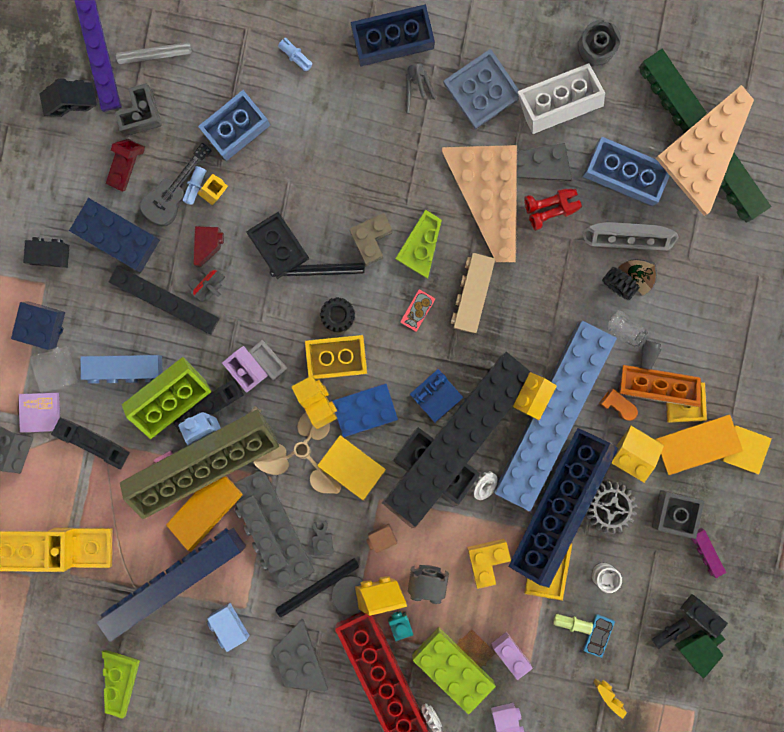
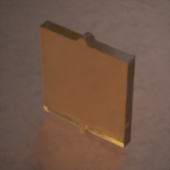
M472 629L463 638H460L457 643L480 668L486 666V662L495 654Z

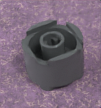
M596 20L590 23L578 41V51L581 58L587 64L589 63L590 66L603 65L609 62L620 45L621 35L618 28L611 22H604V20Z
M419 565L418 569L412 566L407 590L411 595L410 599L414 601L430 600L433 604H441L442 599L446 597L449 573L445 570L444 574L440 572L441 568L431 565Z

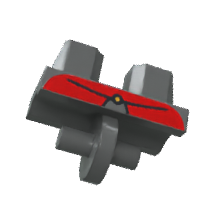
M206 265L201 272L205 278L201 282L193 279L189 283V287L192 290L191 294L201 302L206 298L210 299L213 294L219 297L221 294L217 290L222 286L221 281L225 278L216 268Z

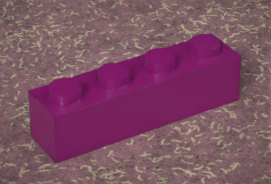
M702 528L698 529L696 539L691 538V540L697 545L698 548L696 549L702 555V561L707 565L709 575L718 578L727 572L706 531Z

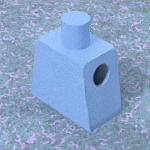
M204 412L187 418L178 425L188 446L221 429L217 418Z

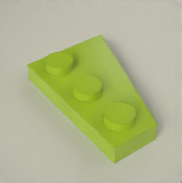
M427 210L424 211L395 258L426 279L429 276L442 221Z
M103 650L105 713L123 719L127 714L140 660Z

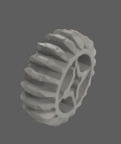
M607 481L605 488V485L601 483L599 486L600 490H597L588 508L590 513L586 517L588 519L593 518L590 524H596L597 530L603 527L604 533H607L610 529V532L615 534L616 528L619 532H622V525L625 528H629L626 522L630 521L633 523L634 520L630 516L637 515V512L632 511V508H637V504L631 503L636 498L630 496L631 490L625 491V485L619 487V483L614 482L612 486L611 482ZM611 492V495H608L605 501H599L604 494ZM618 493L624 500L625 508L618 505ZM611 505H613L614 507H616V508H618V509H610V510H608V509H607L606 507H604V506H611ZM596 507L603 509L604 522L598 517ZM616 514H623L618 520L611 522Z

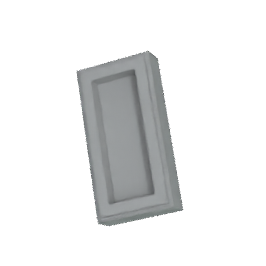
M261 340L249 351L273 381L288 369L264 340Z

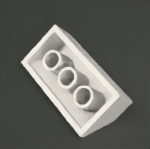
M588 63L518 91V96L525 120L532 134H535L603 107L605 91Z

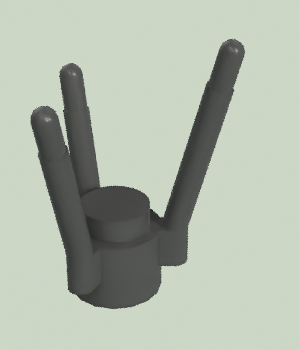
M413 64L408 67L409 73L406 74L407 114L410 113L411 81L414 84L418 83L422 98L425 97L422 84L425 81L432 99H436L427 76V71H424L422 64Z

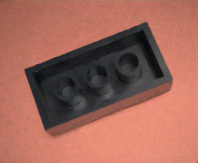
M419 427L416 428L392 461L408 471L434 438ZM466 464L441 497L453 506L459 505L481 473L469 464Z

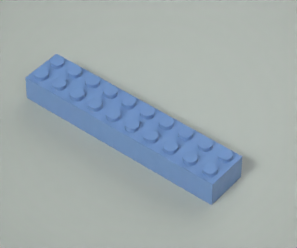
M584 321L577 323L549 379L557 387L540 420L530 417L494 490L496 495L531 511L617 339L616 337Z

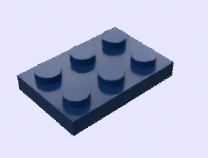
M387 384L332 401L337 409L335 413L343 437L398 420Z

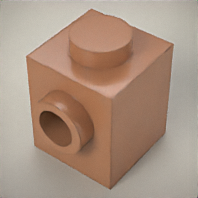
M390 524L369 532V538L366 539L370 550L374 549L376 553L397 544V539Z

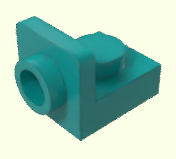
M398 611L391 614V617L388 618V623L395 641L414 635L406 612Z

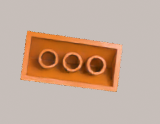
M623 365L618 393L644 399L700 407L701 378Z

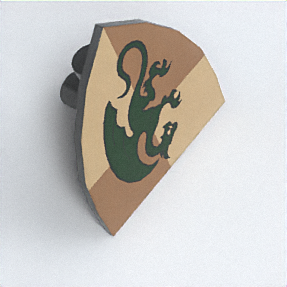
M631 259L618 266L622 272L627 273L628 276L632 277V280L636 281L640 287L638 291L642 296L654 287L657 270L656 264L653 261Z

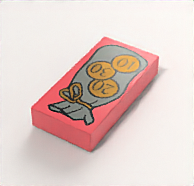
M419 289L400 323L417 332L435 298Z

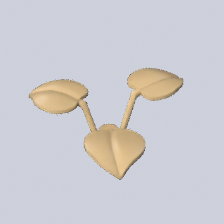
M306 412L300 418L297 426L299 434L307 436L304 442H298L294 446V451L289 455H286L285 447L279 444V448L254 460L255 466L261 471L271 475H280L289 468L287 459L294 455L300 459L307 458L317 469L310 476V483L316 491L338 494L342 487L340 483L318 468L317 463L309 456L311 449L307 443L311 438L321 440L326 437L330 429V423L316 429Z

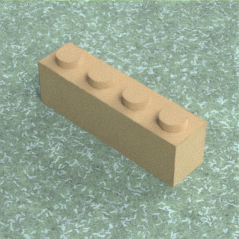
M473 253L471 257H467L465 268L468 269L467 275L462 276L460 284L463 287L462 294H458L455 305H458L457 313L453 312L451 324H454L453 329L472 334L477 333L495 258Z

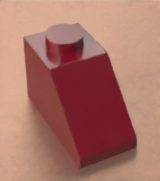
M195 226L194 265L196 267H202L221 249V244H224V233L221 232L219 227Z

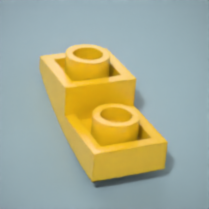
M595 679L594 684L603 700L623 719L627 712L623 707L624 704L615 698V694L611 690L612 686L604 680L600 682Z

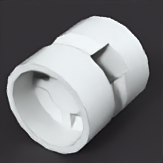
M600 563L593 568V582L602 591L613 593L621 587V574L613 566L607 563Z

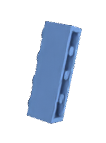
M161 355L81 356V380H87V383H99L100 379H107V383H118V379H126V383H138V379H145V382H151L162 373Z

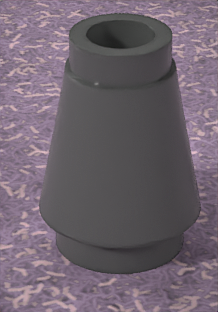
M646 340L642 347L641 367L652 370L662 350L660 349L661 344Z

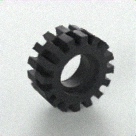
M611 267L602 279L609 289L628 301L631 300L640 288L636 281L632 280V277L616 267Z
M331 298L321 307V322L328 330L333 332L348 330L355 320L353 306L344 298ZM334 308L344 310L345 318L343 321H332L330 313Z

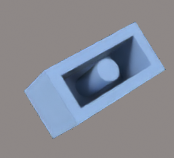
M231 603L210 614L207 618L208 627L212 632L215 631L218 636V644L222 649L225 648L226 652L247 641L250 636Z

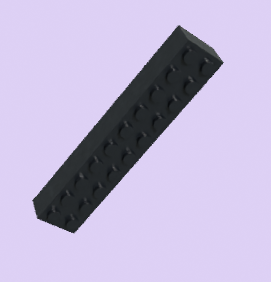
M507 351L501 355L383 500L382 504L409 527L416 528L514 405L531 371Z

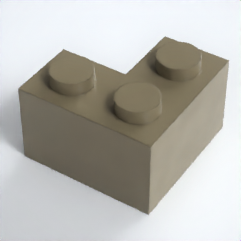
M385 213L349 229L366 266L383 259V254L376 241L392 234V228Z

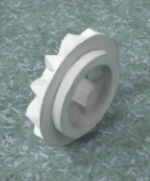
M490 471L488 473L484 472L474 482L475 486L471 489L473 491L472 495L477 500H484L489 497L497 486V476Z
M425 703L422 705L421 710L426 722L433 732H442V724L431 705L428 706Z

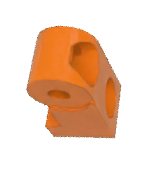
M609 389L598 403L605 409L612 407L623 420L631 421L638 415L636 406L614 389Z

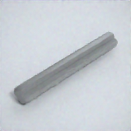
M189 42L118 52L116 53V60L118 64L191 54L192 49Z

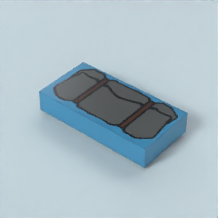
M595 614L592 623L593 629L591 634L587 636L583 651L602 658L615 621Z

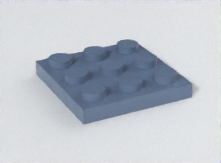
M491 49L443 81V84L475 130L519 100V89Z

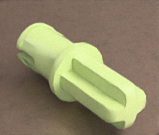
M556 614L553 624L555 626L570 629L571 632L578 631L588 635L592 632V622L579 620L575 616L571 618Z

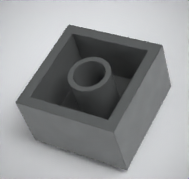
M660 490L652 527L659 531L696 539L705 501Z

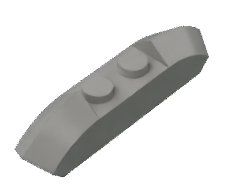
M605 222L592 225L581 231L587 244L599 247L668 251L679 238L677 232L671 229L646 224Z

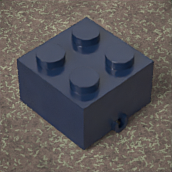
M29 301L20 302L11 339L47 350L56 349L59 335L64 330L62 324L65 312Z

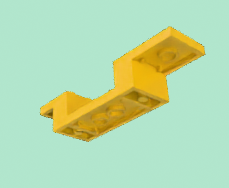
M53 528L49 531H0V571L65 572L71 567L110 568L112 567L113 528Z

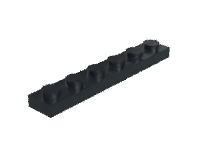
M116 266L109 280V283L210 335H212L220 319L120 266Z

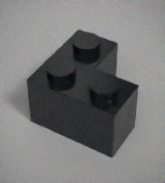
M64 78L56 79L54 83L39 93L44 116L62 117L69 111H89L97 105L93 84L84 82V80L67 81Z

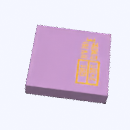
M59 393L19 394L20 432L53 431L60 418Z

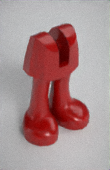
M558 190L556 195L543 200H535L531 195L525 196L524 203L528 214L558 204V207L530 215L529 221L535 231L541 229L542 223L552 217L559 215L567 217L581 209L582 204L580 200L570 203L567 201L578 196L577 190Z

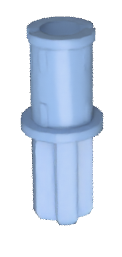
M287 38L281 40L278 47L290 57L289 60L294 61L304 71H308L312 66V62L301 53V49L296 48Z
M195 166L190 181H187L188 187L183 197V202L193 205L207 172L205 169Z

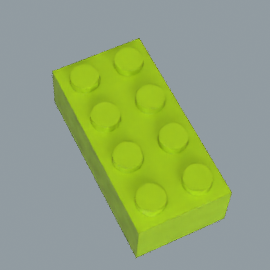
M182 357L121 405L126 418L148 438L152 439L212 391L206 380Z
M439 627L412 654L413 661L468 715L496 687L494 680Z

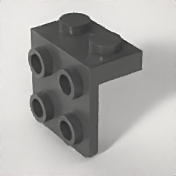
M0 426V471L21 474L33 437L13 433Z

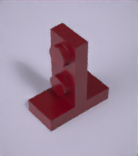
M130 139L112 143L110 151L115 152L105 184L122 192L126 191L136 158L144 153L145 146Z

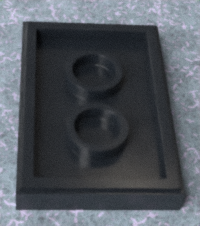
M279 212L246 231L277 279L309 260V256Z

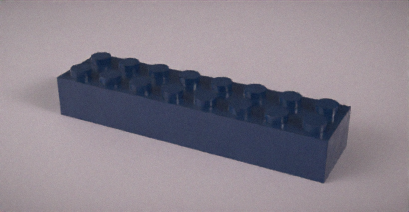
M577 428L508 566L509 568L541 586L550 587L618 450L616 446Z
M234 527L230 530L225 528L214 536V541L212 539L207 540L198 547V552L194 549L181 559L182 563L178 560L165 570L166 574L162 571L151 579L149 583L146 582L135 590L133 594L130 593L119 601L117 605L114 604L100 615L102 618L96 623L109 642L241 553L246 545Z

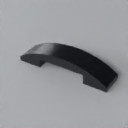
M233 379L208 394L173 423L180 433L178 425L187 418L202 412L213 415L243 397L244 394L236 380Z
M62 417L59 418L51 433L52 436L66 443H72L120 470L130 454L129 451L111 440Z

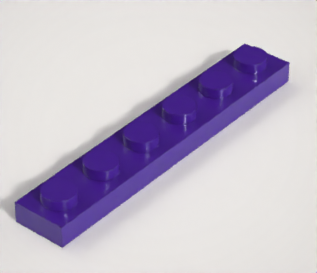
M75 0L101 110L105 112L121 108L96 0Z

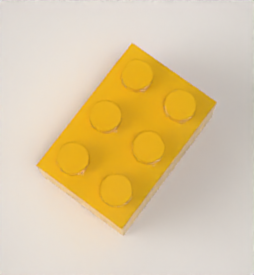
M363 335L305 341L308 377L313 376L315 379L367 374Z

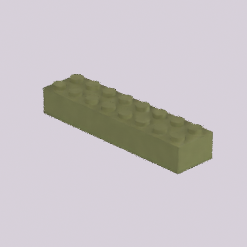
M257 409L121 481L120 487L123 500L142 519H145L279 448L274 431Z

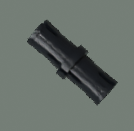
M681 618L672 626H666L663 632L651 638V640L660 649L671 640L675 641L678 635L691 627L684 618Z

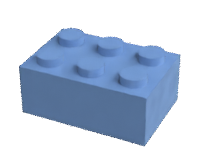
M242 90L198 127L225 161H227L266 130L270 124L250 97Z

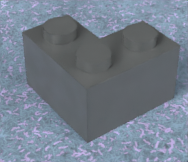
M145 83L128 88L133 107L115 112L120 132L125 136L161 127V119L153 91L149 85Z

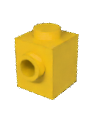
M212 174L197 194L213 205L228 185L221 178Z

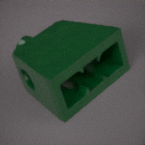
M699 630L676 643L675 646L694 670L704 679L722 659L723 653L717 646L726 639L721 633L715 638L712 635L709 637L704 631Z

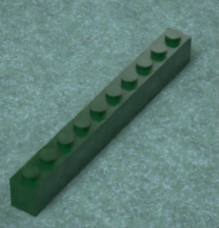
M663 48L641 63L639 66L640 74L649 81L651 90L660 97L662 106L665 110H669L673 122L680 126L683 134L707 115V112ZM733 152L720 189L724 190L728 202L737 209L739 218L747 223L772 206Z

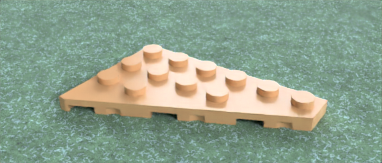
M742 85L655 158L704 216L712 209L754 101Z
M517 145L442 147L444 157L495 261L516 262Z

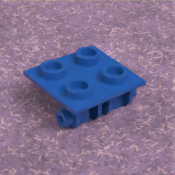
M439 369L410 393L413 399L434 422L439 420L463 398Z

